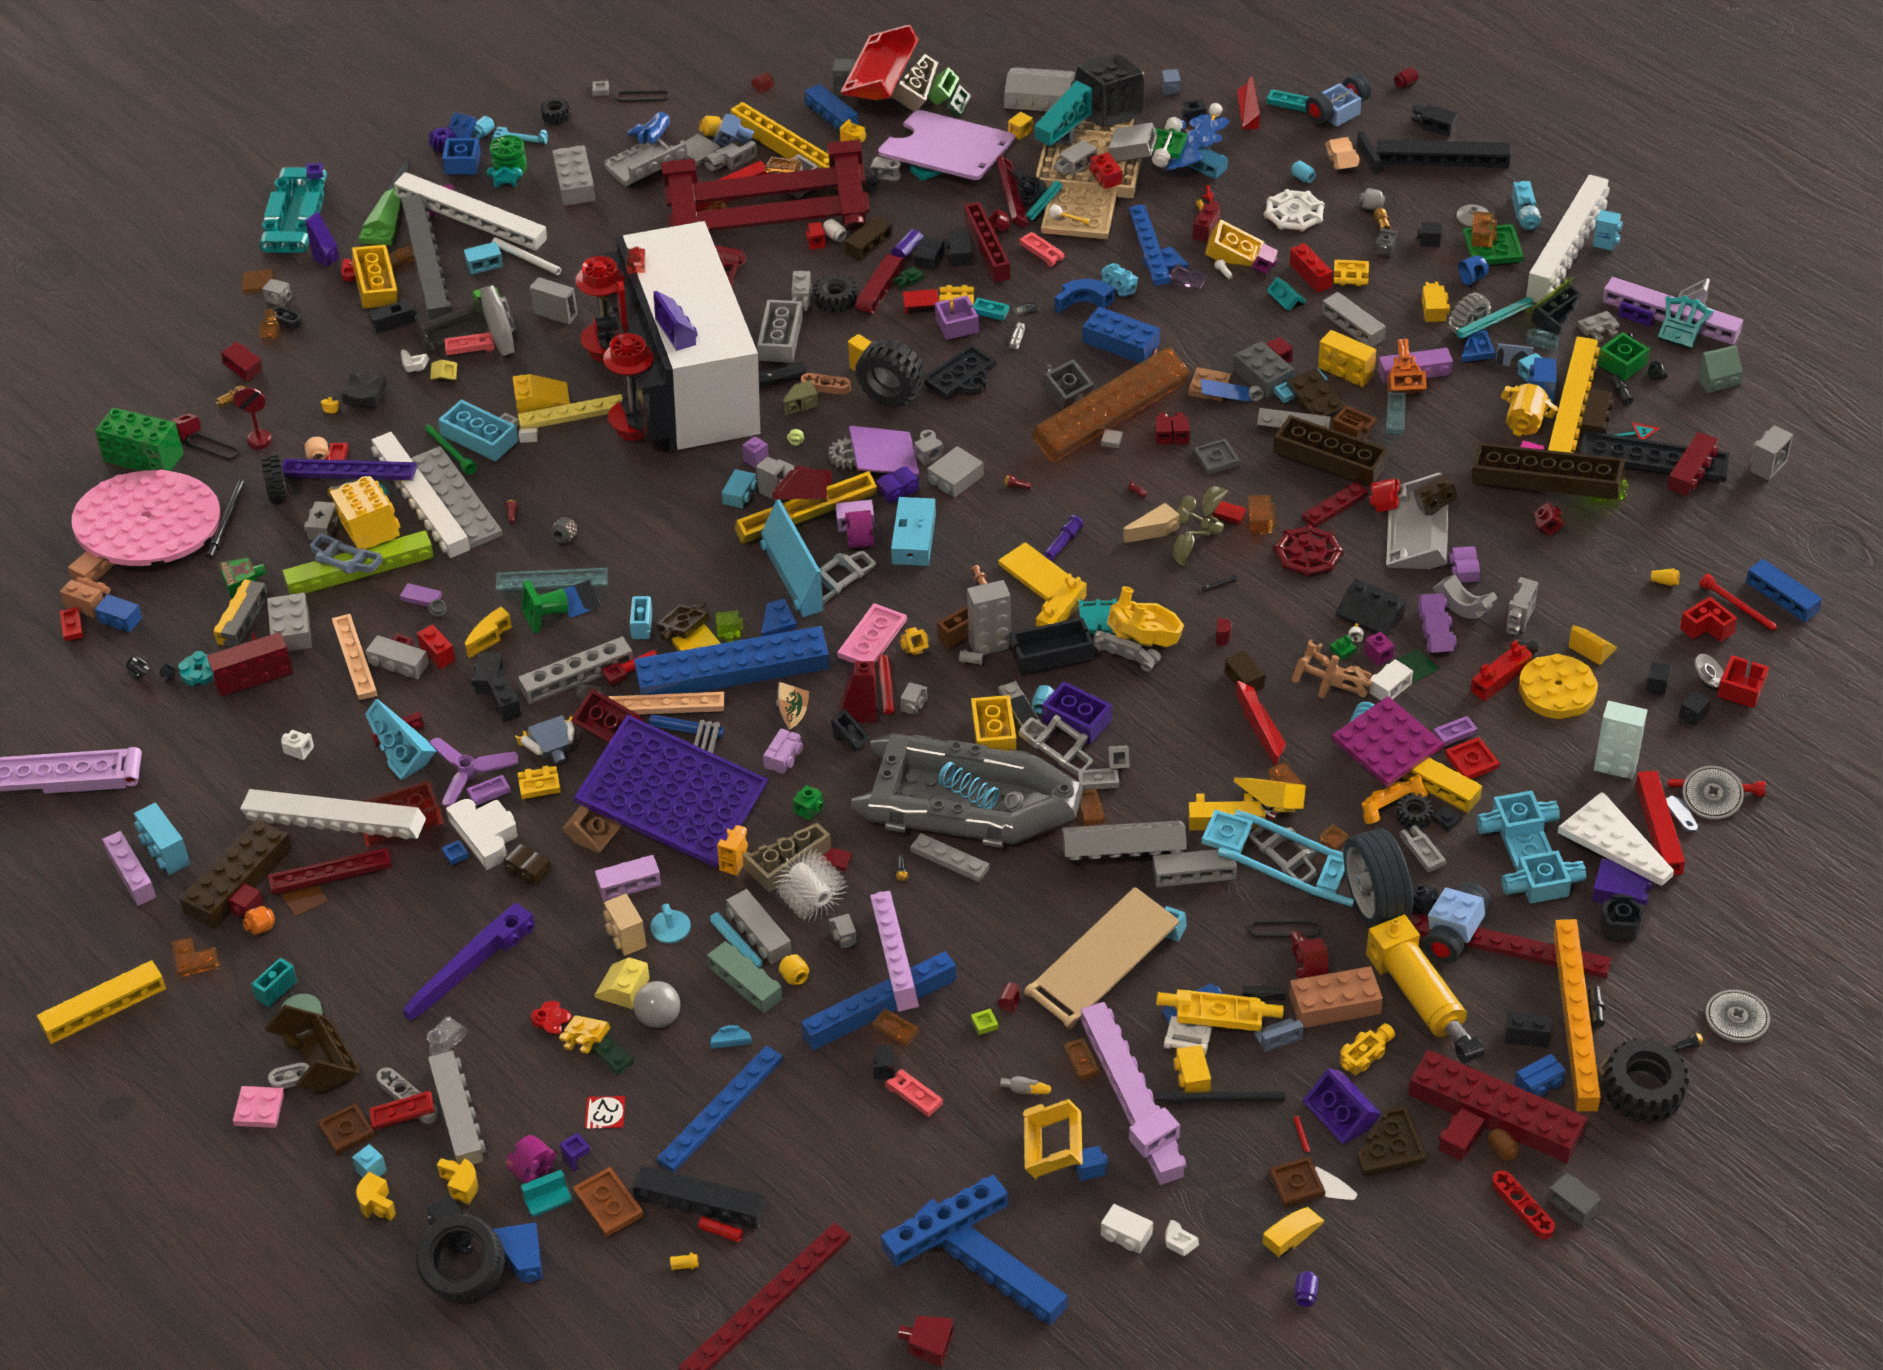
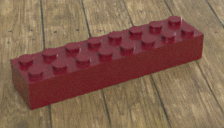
M1427 1050L1410 1079L1409 1096L1451 1114L1457 1115L1460 1109L1463 1108L1485 1119L1484 1128L1567 1164L1585 1132L1586 1116L1431 1050Z

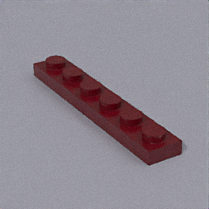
M1000 155L996 159L1011 220L1015 225L1025 228L1028 225L1023 201L1020 199L1019 190L1016 187L1018 185L1017 180L1011 175L1012 171L1015 173L1013 162Z
M383 848L269 874L268 876L273 895L383 870L392 866L388 848Z

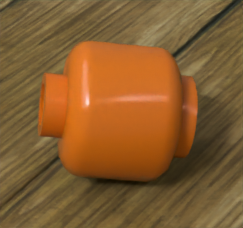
M264 906L248 910L243 920L245 930L250 931L253 935L270 931L275 923L273 912Z

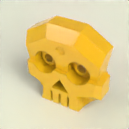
M1122 587L1119 601L1111 605L1107 624L1115 635L1121 639H1133L1143 646L1152 647L1154 643L1168 647L1177 644L1184 624L1177 615L1157 603H1136L1131 601L1134 590L1130 587Z

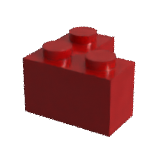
M1710 596L1683 612L1680 629L1692 639L1707 631L1718 641L1722 642L1735 633L1737 617Z

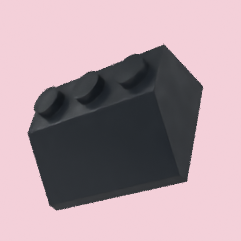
M1356 578L1347 588L1337 609L1336 616L1354 624L1357 623L1359 626L1376 634L1382 632L1387 636L1404 617L1406 600Z

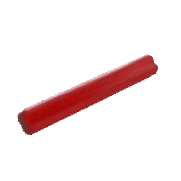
M882 654L878 659L883 712L892 715L895 707L890 659L888 655L884 656Z

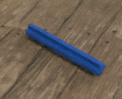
M651 715L649 718V725L659 728L697 734L699 727L698 722ZM721 726L719 727L717 738H722L724 731ZM711 728V729H710L709 736H711V737H712V733H713V729H714V728Z

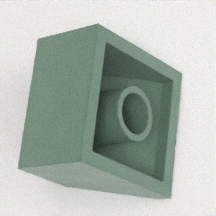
M1736 345L1703 353L1698 380L1707 393L1740 385L1742 367Z

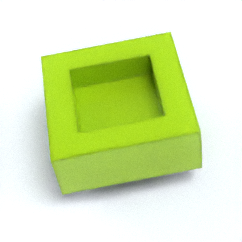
M991 1008L971 1015L972 1023L978 1035L998 1029V1023Z

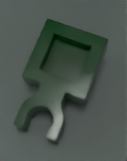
M912 266L901 272L900 277L893 279V285L899 284L900 290L904 289L907 284L913 286L924 279V273Z

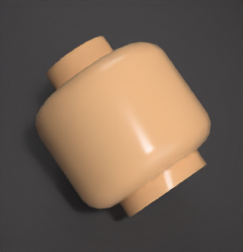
M312 437L306 441L304 447L307 459L326 460L329 456V449L324 438Z

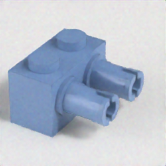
M725 114L718 125L713 142L724 147L733 141L745 145L751 140L754 131L742 127L740 124L741 119L737 118V116Z

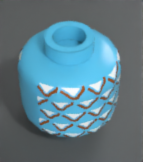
M1529 205L1521 208L1518 213L1520 226L1528 231L1535 230L1540 226L1541 216L1537 207Z

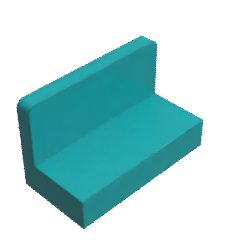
M1278 277L1266 290L1288 311L1293 308L1297 301L1304 304L1307 302L1289 283Z
M562 1170L520 1185L523 1199L532 1217L572 1202Z

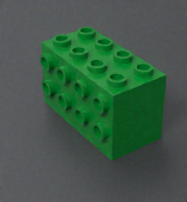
M112 407L95 429L103 461L140 471L160 469L171 471L184 454L176 423Z

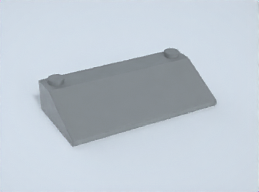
M1440 472L1400 485V492H1397L1399 498L1398 508L1388 512L1386 561L1388 568L1432 569L1447 564L1448 505L1426 516L1417 506L1413 490L1441 476Z

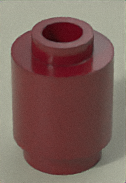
M1409 67L1397 73L1394 77L1395 85L1398 88H1405L1417 82L1418 72L1414 68Z

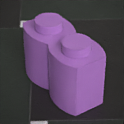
M1475 546L1452 548V553L1449 554V564L1453 565L1451 567V574L1456 575L1460 583L1479 581L1480 567Z

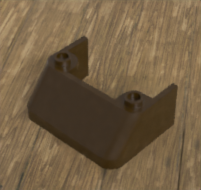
M284 1004L264 1028L267 1032L281 1035L283 1043L288 1048L300 1050L309 1065L306 1072L295 1083L297 1087L312 1090L316 1093H323L353 1079L360 1071L333 1022L324 1015Z

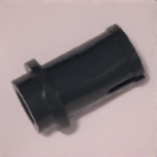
M1534 639L1532 641H1518L1519 645H1525L1526 649L1532 652V654L1538 652V641H1534Z

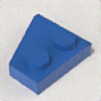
M1481 330L1468 336L1462 354V362L1495 358V350L1486 330Z

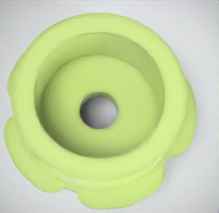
M798 429L791 430L787 435V439L792 445L802 444L805 439L803 432Z

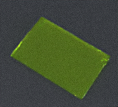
M1574 277L1566 278L1563 284L1532 306L1530 310L1526 308V312L1531 314L1537 305L1570 284Z

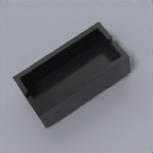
M1083 617L1010 632V649L1014 660H1016L1020 675L1094 659V643Z

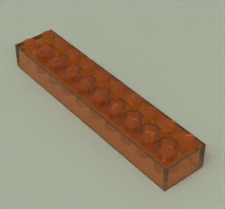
M1168 346L1038 424L1031 437L1054 463L1104 433L1105 429L1109 430L1184 384L1191 371Z

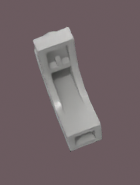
M1456 575L1444 578L1433 587L1435 593H1443L1444 597L1447 598V607L1450 610L1468 619H1477L1493 606L1492 602L1497 599L1494 592L1483 596L1471 594L1462 586Z

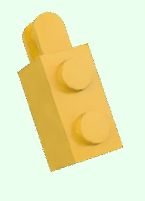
M1425 282L1422 291L1425 322L1446 321L1447 314H1450V304H1447L1448 293H1445L1444 286H1439L1438 282Z

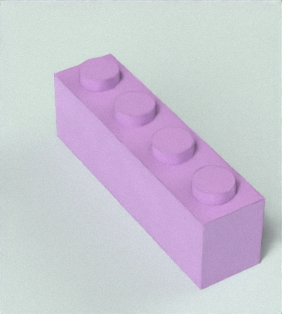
M119 831L103 838L106 853L137 906L156 898L152 882L122 832Z

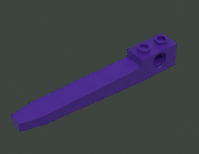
M515 902L484 928L413 996L403 1008L404 1017L409 1021L413 1020L429 1009L499 948L507 951L515 946L520 939L535 928L533 914Z

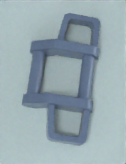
M322 533L310 544L311 552L316 554V562L332 565L346 573H355L356 571L371 573L383 561L380 553L343 544L342 541ZM322 542L330 544L325 551L317 548ZM340 550L355 555L351 561L342 562L334 559ZM367 558L374 559L370 565L363 564Z

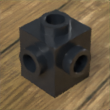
M1417 883L1412 888V911L1428 916L1439 898L1438 892L1434 887Z

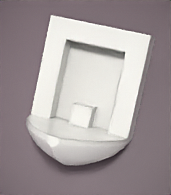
M401 350V360L406 372L425 369L429 360L427 354L411 357L407 351Z
M1173 1220L1169 1222L1165 1233L1167 1248L1185 1256L1199 1245L1198 1238L1182 1230L1178 1222Z

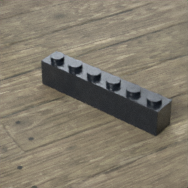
M641 1165L632 1185L634 1198L641 1202H651L661 1207H671L682 1212H692L700 1216L720 1219L723 1222L740 1224L747 1228L753 1227L758 1229L766 1209L765 1195Z

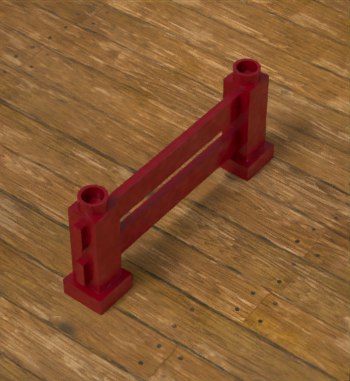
M858 139L827 143L829 167L707 182L697 181L695 158L661 162L667 207H672L673 215H668L669 227L705 221L708 231H718L841 216L845 229L850 232H856L865 225L866 213H870L868 194L862 191V184H866L862 163L861 141ZM835 187L838 189L837 196L700 212H696L695 204Z

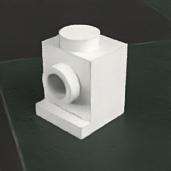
M291 730L289 734L285 733L281 739L284 753L302 760L314 748L312 737L309 733L303 734Z

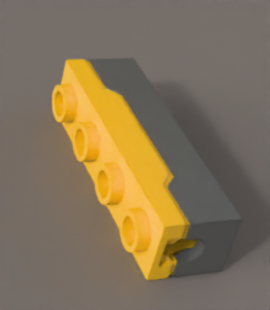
M244 579L241 586L238 587L236 595L230 600L226 612L222 614L220 622L214 628L217 644L229 647L241 644L268 597L265 583Z

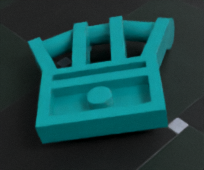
M1666 296V317L1658 338L1692 349L1700 327L1714 314V310L1708 309L1700 300H1692L1688 296L1674 298ZM1680 304L1675 318H1672L1671 305ZM1686 305L1692 307L1687 322L1680 320ZM1700 310L1704 315L1696 324H1692L1696 311Z

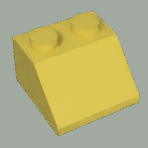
M629 957L612 964L594 997L633 1009V1002L637 991L647 984L650 979L648 964Z

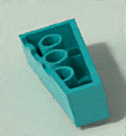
M1075 81L1035 125V139L1048 146H1052L1091 115L1092 88Z

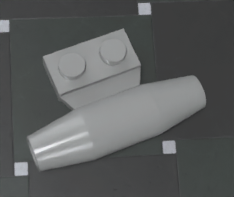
M493 285L481 288L483 312L497 348L502 356L515 352L512 332L516 327L506 297L500 298Z

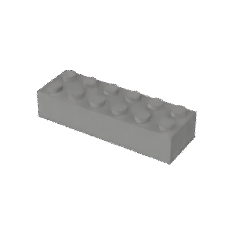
M1182 821L1062 828L1063 853L1065 857H1069V860L1081 859V856H1089L1091 859L1101 858V855L1108 854L1109 857H1121V853H1129V856H1140L1141 852H1149L1150 855L1162 854V851H1170L1171 854L1182 853V850L1186 849L1185 824Z

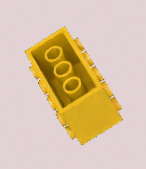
M371 476L362 477L351 484H344L341 488L330 492L339 519L356 548L367 549L375 547L377 544L391 541L395 537L400 536L398 529L401 527L398 519L394 516V507L389 502L387 495L384 494L383 489L380 488L378 481H374Z

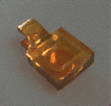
M265 309V321H260L261 339L278 338L279 321L275 320L276 311H273V309Z

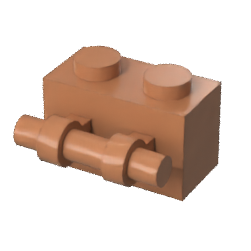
M79 576L76 581L70 580L60 590L64 607L69 609L78 607L80 613L95 618L97 616L95 608L103 600L102 594H109L111 588L107 587L104 583H96L88 577L82 578Z

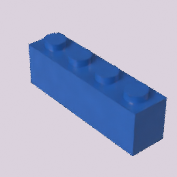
M818 84L804 91L806 106L814 110L816 114L820 115L839 132L840 127L848 119L851 120V123L859 125L858 114L823 85Z
M1762 559L1748 569L1746 578L1748 585L1804 623L1820 611L1821 597L1766 560Z

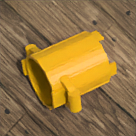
M1528 383L1519 387L1516 385L1515 388L1506 386L1501 394V398L1510 403L1506 422L1509 428L1513 430V434L1519 437L1522 434H1536L1541 426L1543 417L1553 419L1558 411V407L1550 402L1551 399L1548 400L1545 390L1538 385Z

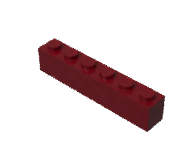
M976 202L964 205V221L994 283L1010 279V262L981 203Z

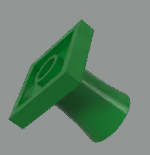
M531 580L523 581L521 610L533 633L540 632L542 615L567 614L568 600L563 588L538 595Z

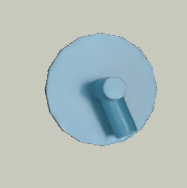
M669 904L662 905L663 912L656 915L650 924L651 934L658 941L667 944L683 940L691 929L688 916L681 911L670 909Z

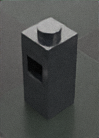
M407 299L370 310L369 315L371 324L376 334L415 323L414 315H417L415 306L411 305Z

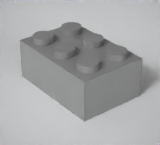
M305 593L267 598L270 635L280 632L288 651L312 648L309 608Z

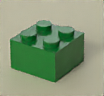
M1622 332L1600 348L1597 365L1614 375H1620L1621 379L1626 381L1648 364L1650 349Z

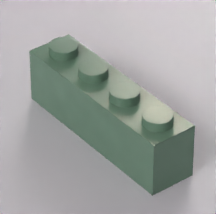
M725 941L707 954L708 967L763 1014L782 1000L781 985L776 980L768 977L763 969L757 968L750 958H745L735 946H731Z

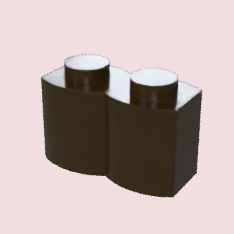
M518 844L503 859L505 870L510 875L520 877L527 884L536 885L551 870L549 859L542 854L533 852L522 844Z

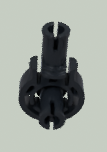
M1018 167L1014 168L1013 170L1017 174L1012 171L1011 175L1017 180L1018 185L1016 187L1019 190L1020 199L1029 205H1034L1046 192L1045 182L1030 173L1025 175Z

